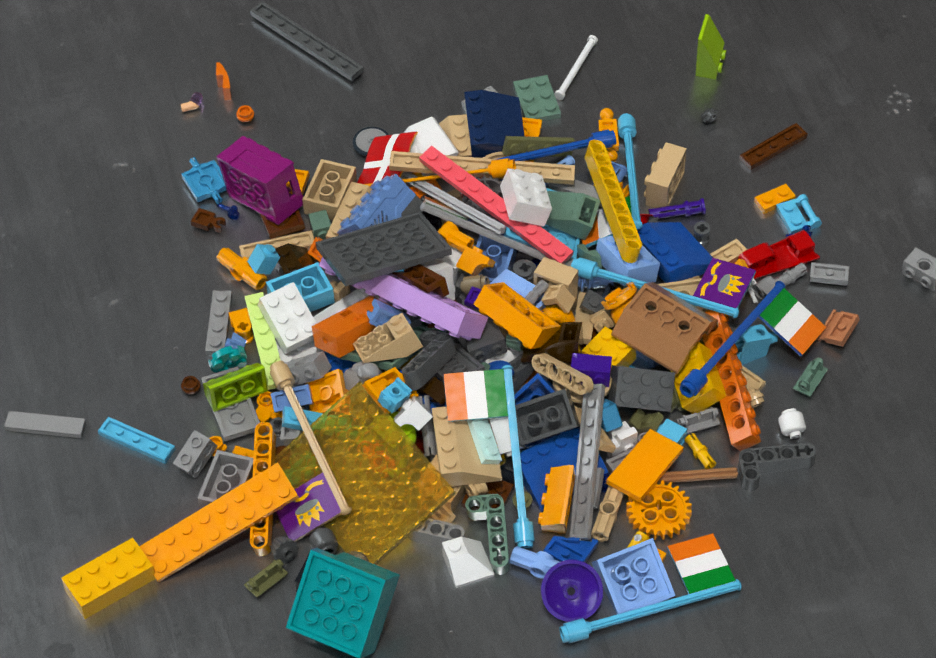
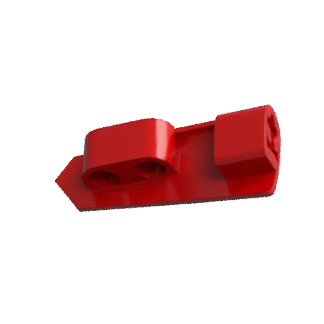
M801 230L772 245L765 242L742 252L738 259L745 260L749 268L756 270L754 279H758L793 268L800 263L805 264L820 259V256L814 252L815 243L805 230Z

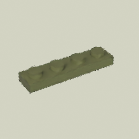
M506 136L502 153L504 156H512L572 143L575 140L574 138ZM573 151L550 155L547 157H566L567 155L572 156Z

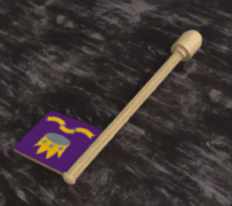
M276 361L270 366V375L276 388L285 391L323 471L294 489L299 498L276 511L288 538L297 542L339 515H348L352 508L349 507L292 388L295 379L288 365L284 361Z

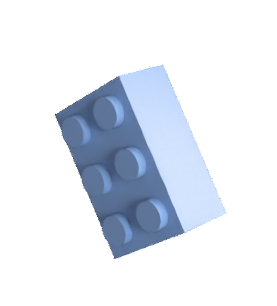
M613 236L598 239L596 250L601 256V265L607 271L647 283L656 282L660 262L643 245L637 262L628 263L621 258Z

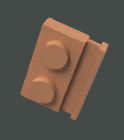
M833 309L824 323L826 328L818 336V341L824 340L826 343L843 347L860 320L859 315L844 311L837 312Z

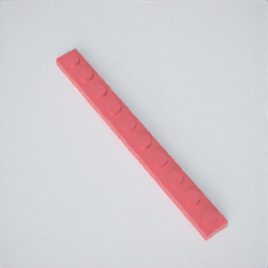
M432 145L419 157V161L549 259L565 264L573 256V250L541 226L509 220L502 197Z

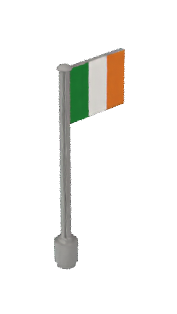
M424 196L423 203L420 206L421 212L425 211L446 221L453 222L458 226L537 259L548 258L539 250L467 221L466 216L441 202ZM570 258L564 265L571 266L573 259Z

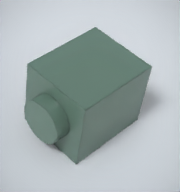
M323 210L308 214L309 226L314 239L315 237H320L325 240L331 226L327 211Z

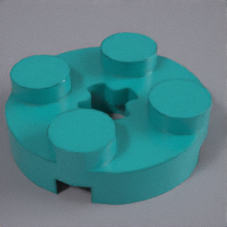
M227 346L212 354L213 359L208 360L211 371L218 373L237 366L238 368L245 367L247 365V354L244 347L237 346L238 349H232V346Z

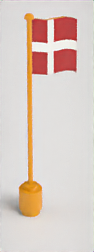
M418 132L375 137L369 147L364 169L357 183L371 187L375 181H381L387 175L390 177L397 174L401 177L403 171L389 170L391 151L410 152L411 145ZM510 158L491 160L488 168L467 172L469 174L488 172L494 179L503 178L508 168L516 169V163L514 159L510 160ZM432 175L402 180L405 183L414 181L438 179L441 177L438 175Z

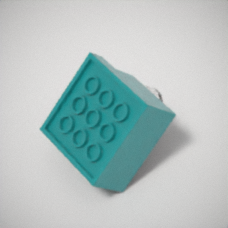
M319 548L311 549L286 628L356 658L368 656L376 650L400 574L370 563L368 558L360 551L343 552L334 555Z

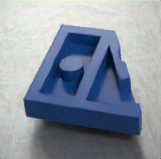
M553 536L543 551L549 553L554 560L560 562L579 560L586 563L597 548L598 540L592 539V542L580 541V538Z

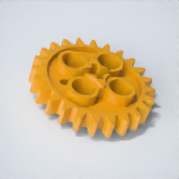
M662 480L660 484L656 483L641 502L628 497L626 516L629 517L628 523H633V530L639 528V531L646 532L648 537L653 535L654 540L658 536L665 540V535L673 538V532L680 535V529H686V524L690 523V517L692 516V503H689V497H685V491L679 492V486L672 488V482L664 485V480Z

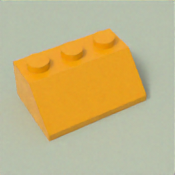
M574 465L552 467L550 474L546 473L545 486H548L547 493H543L541 505H544V510L539 513L538 524H541L542 531L566 535L575 483Z

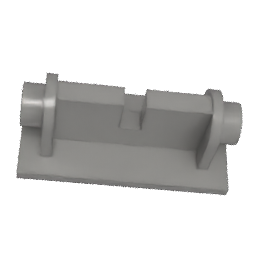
M713 407L699 413L687 416L682 415V418L676 419L679 425L687 428V434L720 425L717 415H719L718 409Z

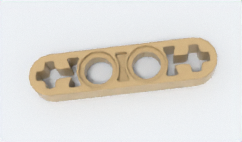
M546 353L533 356L532 367L535 371L579 395L592 392L594 384L589 376ZM554 365L557 367L558 370L557 375L553 371ZM568 373H569V374L571 375V377H572L571 383H570V382L568 381V379H567V374H568Z

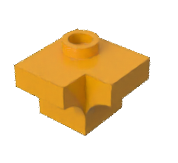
M466 246L456 267L474 276L479 275L484 268H493L496 261L483 255V250L475 246L472 249Z

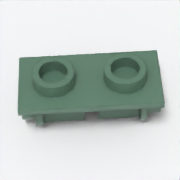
M818 357L810 361L793 387L794 390L809 397L812 396L828 371V368L824 367L822 358Z

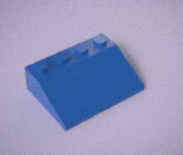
M647 222L643 224L641 229L637 230L642 245L660 262L658 275L665 283L682 281L704 274L713 258L681 222Z
M580 427L563 432L520 452L523 486L532 496L533 501L541 512L544 510V505H541L542 495L547 493L548 487L545 486L546 473L550 474L552 467L574 465L576 475ZM599 454L597 468L605 470L603 485L610 474Z

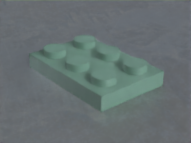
M548 75L513 81V88L516 96L519 97L520 108L524 118L541 119L542 122L561 118V111Z

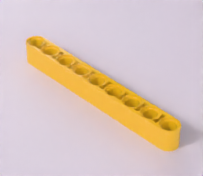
M591 140L587 147L585 161L620 256L625 262L635 263L642 248L641 239L604 143L599 140Z

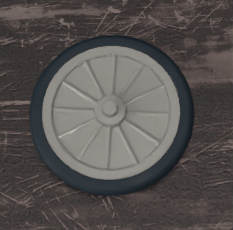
M379 127L363 128L355 134L353 147L359 154L367 156L374 138L389 134Z

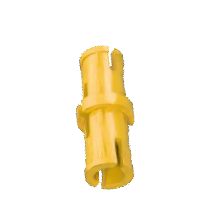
M695 433L686 436L684 441L693 451V456L699 459L705 469H713L716 466V461L708 453V448L699 441Z

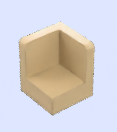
M563 284L548 286L541 301L545 306L558 304L564 313H569L575 298Z

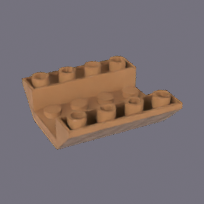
M649 282L642 286L625 307L611 335L678 374L687 363L690 351L704 334L708 335L718 323V320L656 283ZM651 305L655 307V310H648L646 306ZM686 325L689 329L682 330L679 326Z

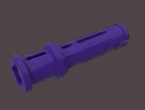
M700 198L698 201L688 202L686 200L683 204L648 209V213L654 215L653 217L658 216V219L680 215L690 217L692 214H706L704 199Z

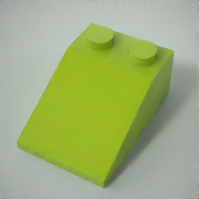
M705 14L698 38L695 76L716 80L718 73H722L723 63L721 62L722 60L725 61L727 50H724L725 42L709 14Z

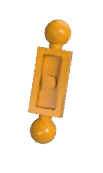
M604 108L599 114L601 120H598L599 131L614 130L616 145L606 148L610 160L615 162L618 158L616 151H619L617 120L613 119L614 113L610 108Z

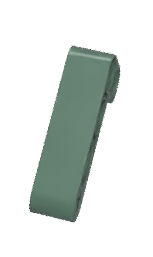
M498 494L471 496L465 503L467 515L472 520H487L492 569L498 575L506 574L510 569L503 498ZM493 504L500 505L498 508H491ZM473 506L480 507L478 510H471ZM496 522L501 523L499 527H493L492 525ZM497 541L503 542L501 546L494 545ZM498 556H502V564H498Z

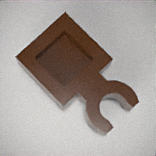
M198 208L191 219V226L206 231L211 227L215 232L221 233L222 229L219 224L226 225V220L223 217L216 218L215 213Z

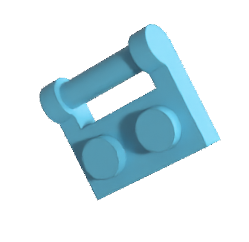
M802 194L796 199L776 204V211L790 235L801 230L809 231L822 225V221L815 215L808 203L809 199L806 194ZM798 207H803L810 221H805Z

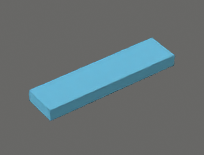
M110 417L105 420L98 430L100 436L164 464L167 463L176 450L175 445Z

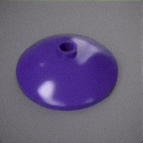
M565 560L552 566L545 574L541 584V598L549 613L557 619L565 622L581 618L585 620L599 608L603 598V584L596 570L589 564L579 560ZM569 587L574 588L575 593L573 595L567 593Z

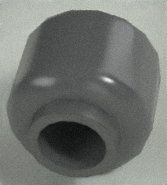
M317 528L309 538L312 549L319 548L335 554L339 546L334 532L329 528Z

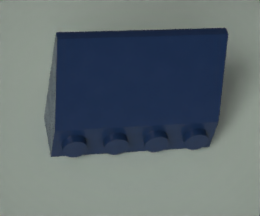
M486 90L464 92L472 157L483 158L491 153L502 152L506 136H524L519 97Z

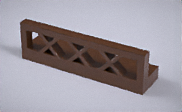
M421 264L409 267L404 272H392V274L426 293L432 291L442 297L449 294L445 277Z

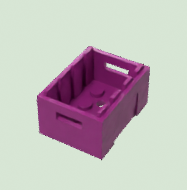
M244 136L240 137L216 156L229 197L262 214L268 220L279 225L303 205L304 196L300 190L293 161L281 157L280 154L272 152L269 148L259 145L256 141ZM288 181L290 182L291 188L286 186V183Z

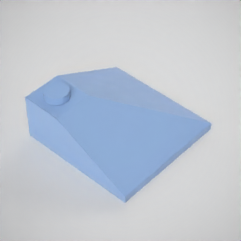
M653 538L591 562L601 578L603 590L616 614L656 604L676 596Z

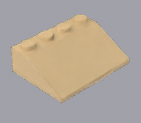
M446 406L432 408V423L441 486L451 487L502 481L500 463L498 465L481 464L467 420L448 422Z

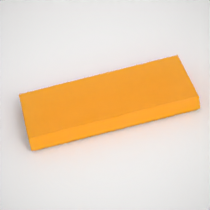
M649 429L607 478L606 484L641 502L681 455L684 447Z

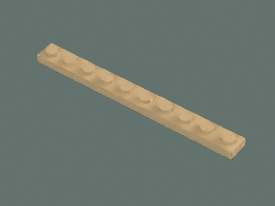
M391 151L389 170L436 174L419 161V157L423 153ZM445 155L465 171L486 169L488 164H491V160H497ZM515 161L516 169L528 173H538L543 176L545 183L574 185L575 165ZM488 172L471 174L473 177L481 178L483 175L486 178L491 176Z

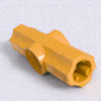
M222 248L219 251V254L216 256L217 261L229 269L231 275L236 280H243L255 290H261L265 287L268 281L267 277L264 274H255L247 262V257L241 258L229 248Z

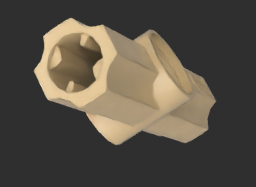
M609 485L600 504L599 513L591 532V537L599 542L608 541L613 525L617 521V514L624 497V493Z

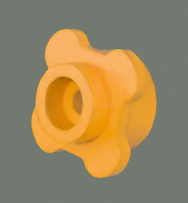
M220 436L209 438L217 445L211 456L214 457L217 450H227V445L223 444Z

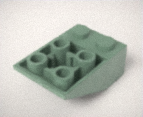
M547 191L552 211L546 221V225L585 240L593 227L600 200L584 193Z

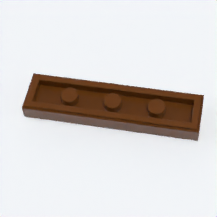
M795 123L740 154L739 159L752 170L807 138L808 133Z

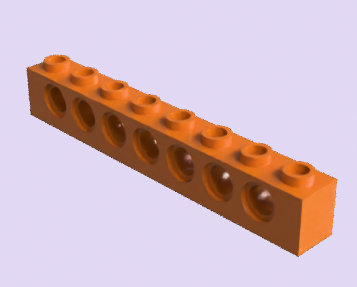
M707 310L705 313L718 320V323L708 335L704 334L702 336L704 346L711 349L712 355H714L732 335L733 331L728 325V315ZM734 343L717 362L716 366L727 395L720 400V405L731 445L741 452L743 449H748L761 442L759 436L761 430L755 421L756 413L750 403L752 398L745 386L747 381L742 374L741 369L743 366L737 357L738 348Z

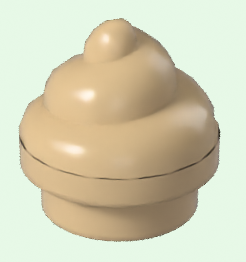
M748 388L752 398L750 401L752 408L765 402L763 393L754 388Z

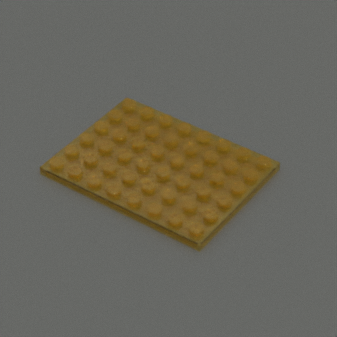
M361 381L310 425L349 507L352 508L348 515L341 514L324 525L334 532L338 543L348 554L358 556L365 561L377 565L457 493ZM304 431L275 456V464L279 463L294 489L323 472Z

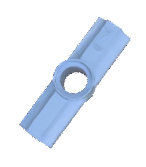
M518 546L514 547L510 558V564L527 569L533 576L540 579L544 578L552 566L560 562L554 560L547 552L539 551L535 553Z

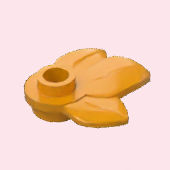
M270 391L259 394L257 397L258 407L256 414L260 422H267L270 418H282V412H274L270 394L272 392Z

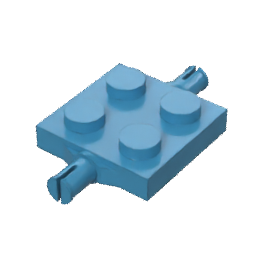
M196 157L191 158L189 162L193 167L189 171L181 173L194 198L197 202L213 197L216 204L221 203L223 199L219 193L227 189L219 166L215 160L199 164Z

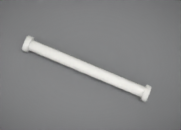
M590 35L588 37L587 44L559 90H556L554 93L556 99H564L565 92L592 47L597 44L598 38L596 36Z

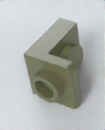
M638 408L630 418L629 424L639 434L648 432L649 429L656 432L664 416L660 412L646 415Z

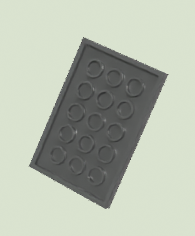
M421 212L316 242V249L345 286L354 285L358 282L371 280L378 276L388 275L398 270L408 269L415 265L425 264L429 261L452 255V248Z

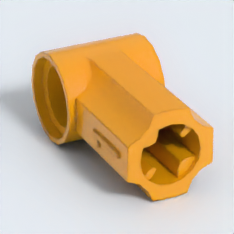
M445 222L437 231L450 246L461 252L464 251L466 246L472 249L474 245V239L460 232L453 222Z

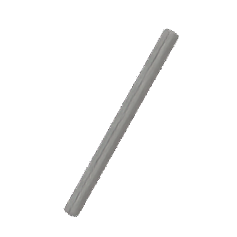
M410 172L402 173V179L417 178L416 175ZM425 180L407 182L409 185L494 233L502 235L506 232L505 225Z

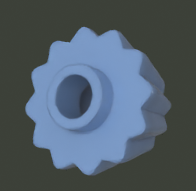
M233 332L231 339L227 338L224 347L232 346V349H238L237 346H242L245 348L247 340Z

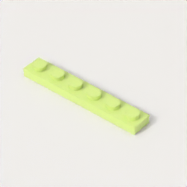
M263 292L245 296V301L260 361L265 368L267 388L271 390L275 389L276 385L270 375V366L274 362L281 360L274 334L258 307L259 298L264 296Z

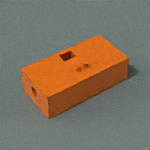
M370 295L313 325L312 332L315 347L338 358L356 350L352 343L376 328V326L369 323L370 320L367 316V311L372 312L374 309L372 301L375 297Z

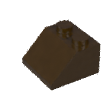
M289 243L275 248L280 256L275 266L280 276L315 263L312 256L308 254L307 248Z

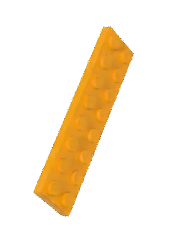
M277 462L139 547L153 565L156 580L161 582L296 500L299 496Z

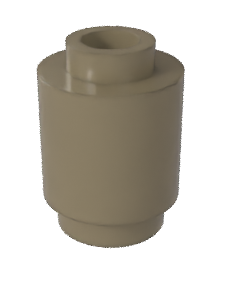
M482 274L464 277L460 283L461 291L467 296L472 286L482 290L484 285L490 284L488 276H483Z

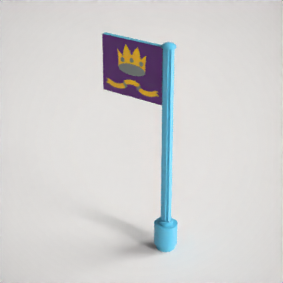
M574 258L571 263V267L579 270L578 277L593 280L594 277H601L624 285L633 282L638 289H641L647 283L600 269L597 262L585 258ZM712 258L693 296L667 288L664 289L692 305L733 316L735 319L739 315L738 307L756 274V270Z

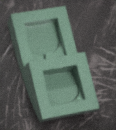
M585 244L577 245L578 258L581 257L598 263V267L602 269L601 256L597 250L589 251Z

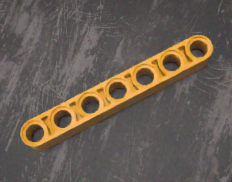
M260 422L255 427L253 477L261 473L262 469L269 468L275 464L276 435L271 424L268 422ZM269 432L266 436H262L263 433ZM269 450L267 453L261 454L262 451ZM273 514L250 527V545L257 556L263 557L271 552ZM265 523L264 527L257 528L260 524ZM265 542L264 545L257 547L258 543Z

